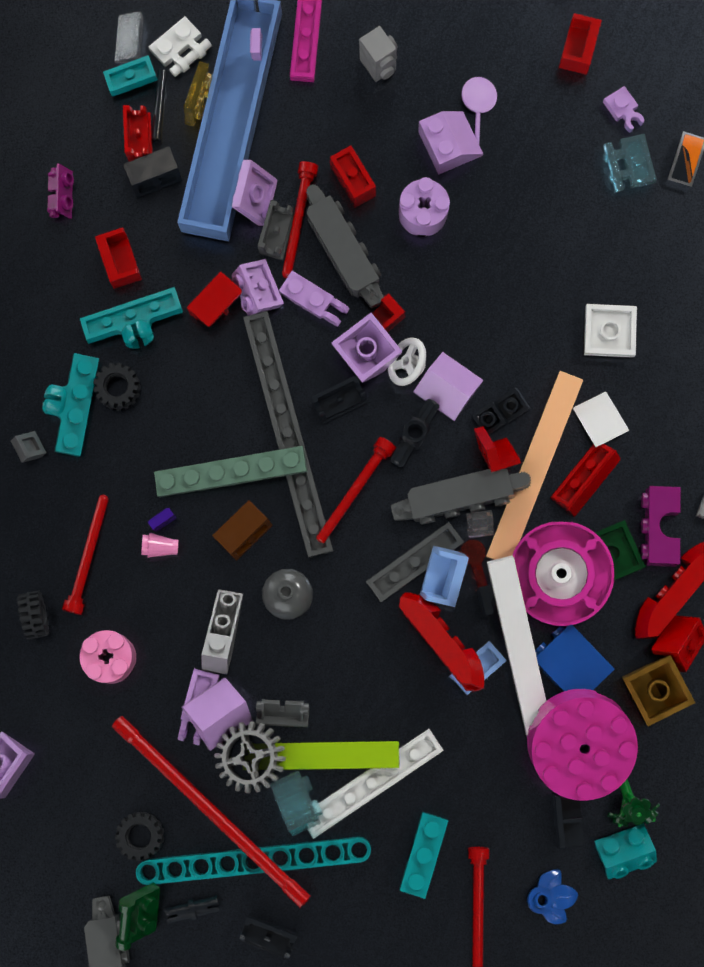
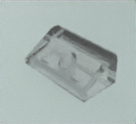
M141 12L119 16L115 63H128L140 58L143 16Z

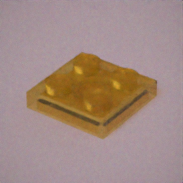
M199 61L184 104L185 124L193 127L197 119H202L205 109L203 105L204 98L208 97L212 74H209V64Z

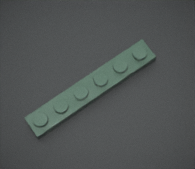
M298 446L155 471L154 475L157 497L161 498L308 472L304 447Z

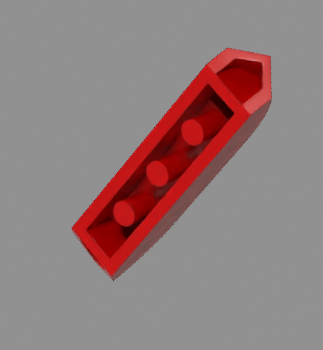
M704 542L692 547L681 557L686 567L684 568L681 565L672 575L674 579L669 587L664 585L655 596L658 599L657 602L649 597L645 600L636 621V639L659 636L703 583Z
M405 592L400 597L399 607L453 676L466 691L476 692L484 689L483 667L473 648L465 649V646L456 635L451 638L447 633L450 628L441 617L438 618L441 609L436 604L425 600L420 595Z

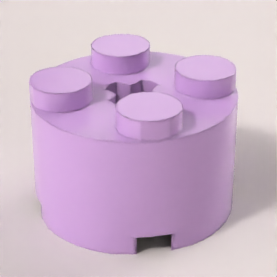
M427 177L408 184L403 190L399 202V220L404 229L413 235L426 236L433 235L442 229L446 222L450 205L446 190L439 183Z

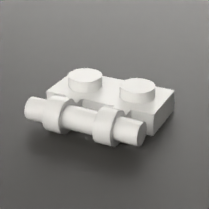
M184 16L148 47L150 52L164 67H167L171 62L175 63L169 71L176 77L181 72L185 73L190 69L189 65L196 59L203 58L206 55V51L212 47V44L208 39L203 40L200 44L197 43L202 37L201 33ZM190 48L192 51L182 58L180 55Z

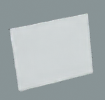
M607 392L573 407L595 447L629 431Z

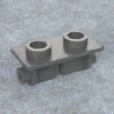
M265 699L256 703V725L263 723L267 726L308 727L309 703H304L302 700L285 701V706H280V700Z

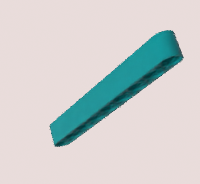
M364 837L258 847L283 871L361 863L366 861L371 854V845ZM362 842L365 844L367 852L364 856L357 857L352 853V846L355 843ZM336 845L340 849L341 854L337 859L327 857L326 848L328 846ZM303 848H310L314 852V859L311 862L301 860L300 851ZM241 849L148 859L138 865L136 877L140 883L149 885L153 882L155 884L265 872L260 867H251L247 861L248 856ZM276 851H284L287 854L288 861L286 864L278 865L274 861L273 857ZM230 856L234 859L235 867L233 870H225L222 867L221 861L223 857ZM198 859H204L208 863L209 868L206 873H200L196 870L195 863ZM172 862H178L182 866L180 876H174L170 873L169 866ZM145 865H152L155 868L156 875L153 879L145 877L143 873Z

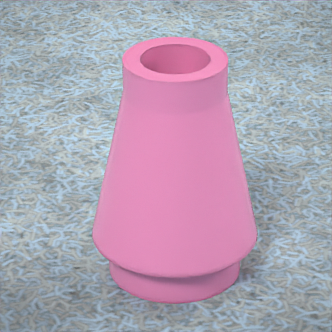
M153 533L142 536L141 555H148L147 558L178 554L177 539Z

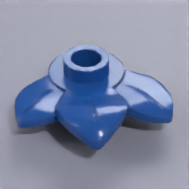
M556 869L545 872L540 876L538 886L533 888L528 894L527 903L534 913L542 914L547 922L562 924L567 921L564 909L574 905L578 898V893L570 886L561 885V871ZM541 895L545 900L543 905L538 903V898Z

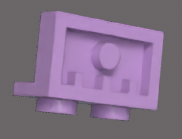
M266 259L241 264L233 272L232 281L242 290L240 295L241 306L248 316L280 308L284 304Z

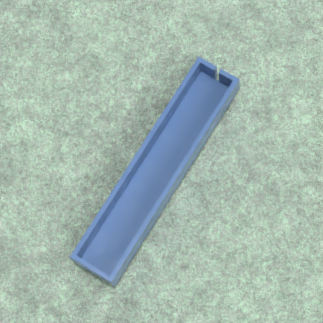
M230 0L177 222L180 231L183 233L228 242L230 240L236 210L232 207L233 196L243 160H248L282 17L280 1L258 0L259 12H256L255 0ZM252 28H261V61H253L251 57L250 34Z

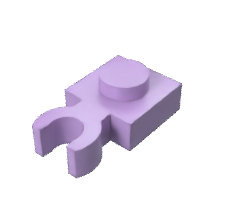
M625 86L604 98L603 103L616 121L624 119V127L629 133L634 129L631 121H637L640 126L644 124V117L640 113L634 112L638 104Z

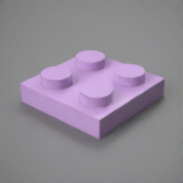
M243 160L233 196L232 207L258 226H263L278 180L254 161Z

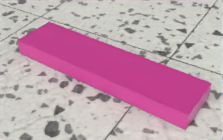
M297 0L290 70L291 81L314 82L322 0Z

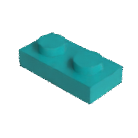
M149 55L103 71L112 97L158 80Z

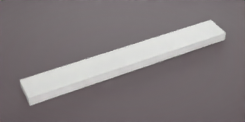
M511 555L488 561L487 566L527 736L529 726L532 725L539 713L538 709L546 702V697L514 557Z

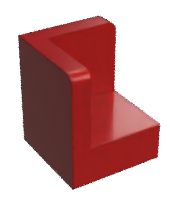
M389 293L381 299V306L372 312L387 333L405 318V311Z

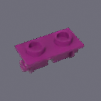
M57 164V168H51V172L48 173V191H56V194L48 195L47 212L50 213L49 216L52 218H58L60 214L72 218L73 171L61 164Z

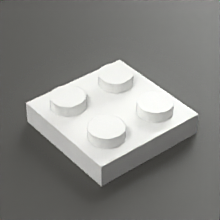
M586 304L584 355L635 357L637 306Z

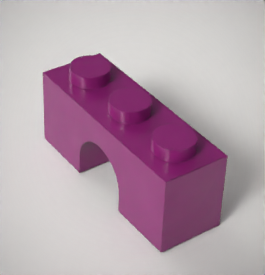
M649 486L645 493L641 495V507L645 508V518L641 519V533L645 534V544H641V557L645 559V566L676 567L680 564V538L665 536L660 529V520L664 516H676L680 513L681 487Z

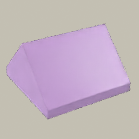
M372 313L368 314L331 343L362 383L382 374L402 353V350Z
M226 678L221 679L182 706V709L210 751L216 747L217 743L225 741L221 737L223 734L232 736L229 730L230 727H235L239 731V723L244 722L245 725H248L250 721H253L246 701Z
M4 732L0 733V799L6 798L35 755V753Z

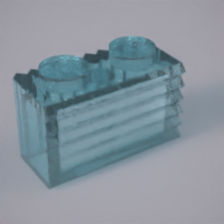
M296 771L270 783L287 829L292 836L321 824L319 815H322L323 812L317 799L312 801L309 792L313 788L308 776L303 777L299 771Z

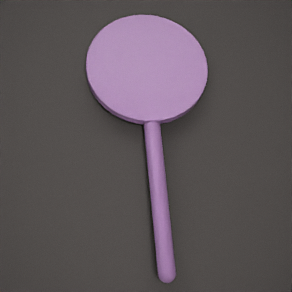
M474 77L464 84L461 96L465 106L476 113L475 137L479 144L481 113L488 112L494 107L497 101V92L489 80L482 77Z

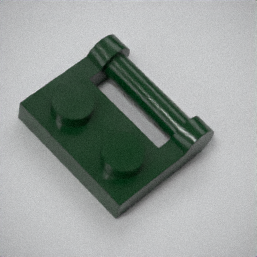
M154 882L119 900L118 908L121 916L119 935L116 937L115 942L117 949L122 951L129 950L133 942L156 931L160 887Z

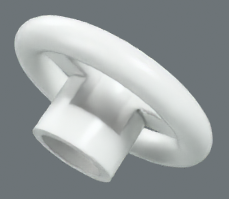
M407 338L398 344L401 350L407 346L409 348L401 360L397 361L396 359L388 367L389 377L396 385L405 386L411 384L425 369L426 349L424 344L417 338ZM416 349H418L419 356L415 355ZM402 368L407 371L409 376L399 378L395 370Z

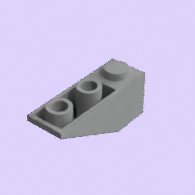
M218 589L202 651V670L227 675L242 605V593Z

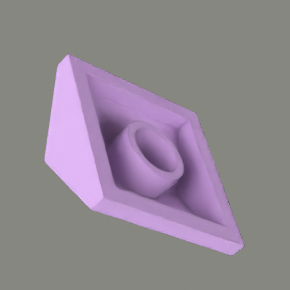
M442 352L429 367L413 393L425 401L427 399L434 400L439 404L438 410L455 421L483 380Z

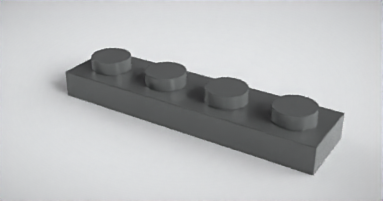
M448 522L371 577L366 583L382 603L427 570L433 546L455 550L464 544V541L450 522Z

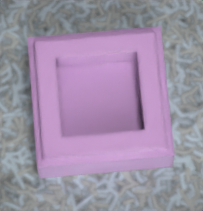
M252 28L250 34V53L253 61L262 60L261 28Z

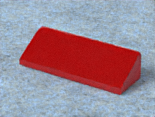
M593 444L550 498L575 517L621 460L617 451L606 444L595 447Z

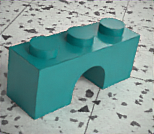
M422 811L412 850L400 883V891L420 898H426L448 819Z

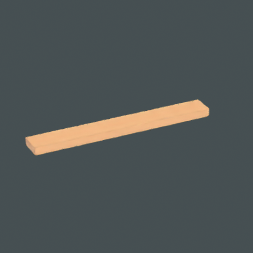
M562 371L559 372L519 472L525 471V473L530 474L531 484L526 490L514 492V498L510 499V503L506 505L486 555L487 558L496 560L511 556L520 542L583 379Z

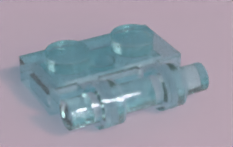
M645 134L620 139L621 149L614 150L612 142L603 144V159L608 164L610 172L608 178L610 184H613L615 192L624 190L622 181L629 179L631 188L656 182L657 179ZM617 160H624L625 170L619 171Z

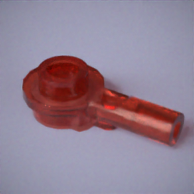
M468 540L461 546L460 552L469 557L467 564L472 566L478 588L486 586L488 584L481 563L485 558V547L480 541Z

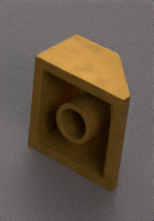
M671 655L647 664L622 677L647 726L695 703Z

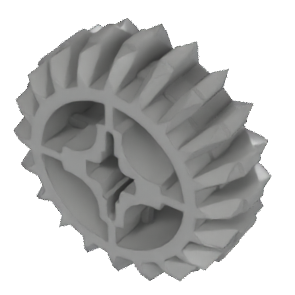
M254 721L249 722L248 730L244 722L239 723V732L235 727H230L229 730L232 737L228 734H223L221 737L227 743H217L216 745L219 749H223V752L214 754L215 758H222V763H217L215 767L216 769L223 767L225 771L220 773L219 777L225 778L228 775L230 776L226 782L227 786H231L236 781L235 791H240L243 785H245V793H251L252 785H254L255 791L261 792V783L266 788H269L271 783L268 778L274 781L279 779L273 773L274 770L279 772L284 770L282 766L277 765V761L286 760V757L278 756V752L285 750V747L275 746L281 738L279 736L273 739L270 738L274 732L272 728L263 733L265 729V724L263 723L259 724L257 730H255ZM249 735L261 738L268 748L256 749L252 741H250ZM241 738L240 754L230 758L233 745ZM248 750L256 755V758L252 759V764L250 761H245L244 756L248 755ZM270 756L267 770L259 777L260 761ZM240 764L245 766L251 775V779L239 776L232 766Z

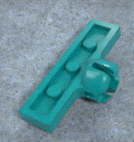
M173 287L80 318L88 344L121 334L127 347L138 349L140 346L137 337L142 338L144 346L152 342L154 338L151 329L152 323L183 313L176 289Z
M74 353L68 384L63 387L51 384L45 391L44 398L47 399H45L42 405L43 412L57 416L60 419L54 452L77 457L81 456L94 388L93 382L96 377L99 358Z

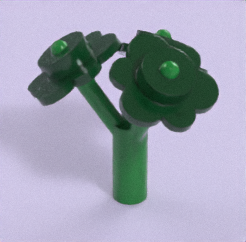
M626 779L620 786L623 796L620 814L607 813V816L613 818V823L619 827H628L629 822L635 825H641L644 822L648 825L651 822H655L659 814L656 809L660 804L658 803L650 810V801L645 798L639 800V798L635 797L629 781Z

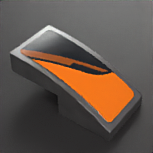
M683 131L668 180L692 187L704 151V137Z

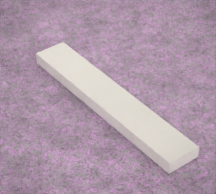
M427 729L399 748L400 768H370L300 815L299 818L314 839L444 750L430 729Z

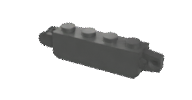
M316 184L310 185L306 189L307 199L310 204L307 211L308 222L351 296H361L371 309L380 305L381 299L384 297L379 287L381 273L377 265L369 262L366 257L369 255L367 248L363 242L358 243L355 235H357L353 224L350 221L346 222L342 216L345 212L338 200L334 202L331 195L325 197L322 190Z
M506 468L495 472L487 469L414 487L407 494V499L391 505L392 514L395 521L414 519L415 522L420 521V524L424 525L433 523L436 517L444 515L446 519L457 517L460 515V511L470 509V512H478L484 510L485 505L495 503V506L506 505L510 503V499L514 498V492L526 490L530 486L531 477L525 471L509 475Z
M110 896L97 897L92 900V919L84 927L89 967H126V964L130 962L129 950L122 951L115 946L116 937L119 935L120 917L119 914L115 915Z

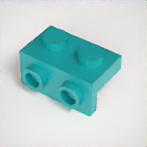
M644 823L594 841L608 879L623 878L631 871L648 869L657 862L656 849Z

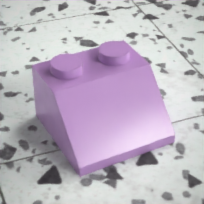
M442 111L419 121V135L438 175L483 156V152L463 111Z

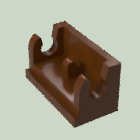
M248 500L212 536L237 561L273 525Z

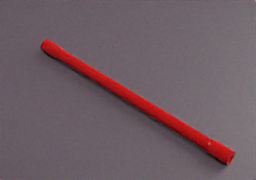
M120 716L113 723L112 728L123 739L132 744L257 864L299 908L306 904L311 895L281 870L142 737L139 731L125 717Z

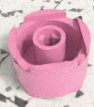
M109 630L99 631L84 640L80 650V664L89 678L101 683L114 684L123 681L131 673L136 664V651L133 644L125 636ZM107 651L113 654V658L109 659V664L103 660V656H106Z

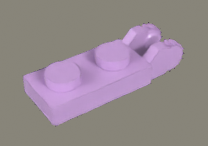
M291 271L279 289V293L319 319L323 318L337 327L341 320L327 312L328 307L331 305L342 313L349 311V307L346 304L335 299L333 295L294 271Z
M194 668L185 704L219 681L220 675ZM183 710L178 740L184 741L190 721ZM196 731L193 737V744L200 745L202 738Z

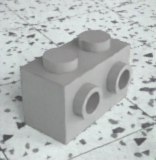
M380 26L359 39L360 61L375 82L380 79L385 80L394 74L397 59L396 51L398 48L394 38L391 35L387 36Z

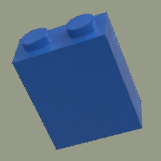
M573 625L559 626L551 634L554 639L548 645L542 642L535 649L539 669L561 692L572 689L594 690L615 670Z

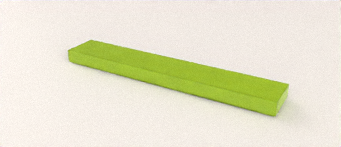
M399 741L275 744L276 747H285V750L278 752V756H284L286 760L277 761V765L282 766L284 770L400 768ZM266 743L253 744L258 750L268 748ZM248 750V755L244 756L245 761H250L252 764V759L256 758L255 753H250ZM270 756L260 761L259 770H267Z

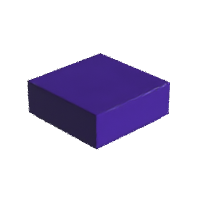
M166 508L151 518L148 524L157 533L177 518L170 508Z

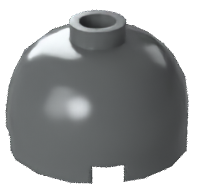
M281 569L272 573L266 579L262 588V600L266 609L273 616L282 620H294L302 616L310 608L313 601V589L309 579L302 572L294 569Z

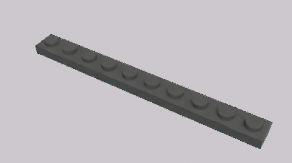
M268 311L245 316L243 318L278 448L281 450L303 446L305 450ZM305 450L308 472L288 475L286 477L308 558L333 552L329 537L325 543H320L316 540V536L325 525V519Z

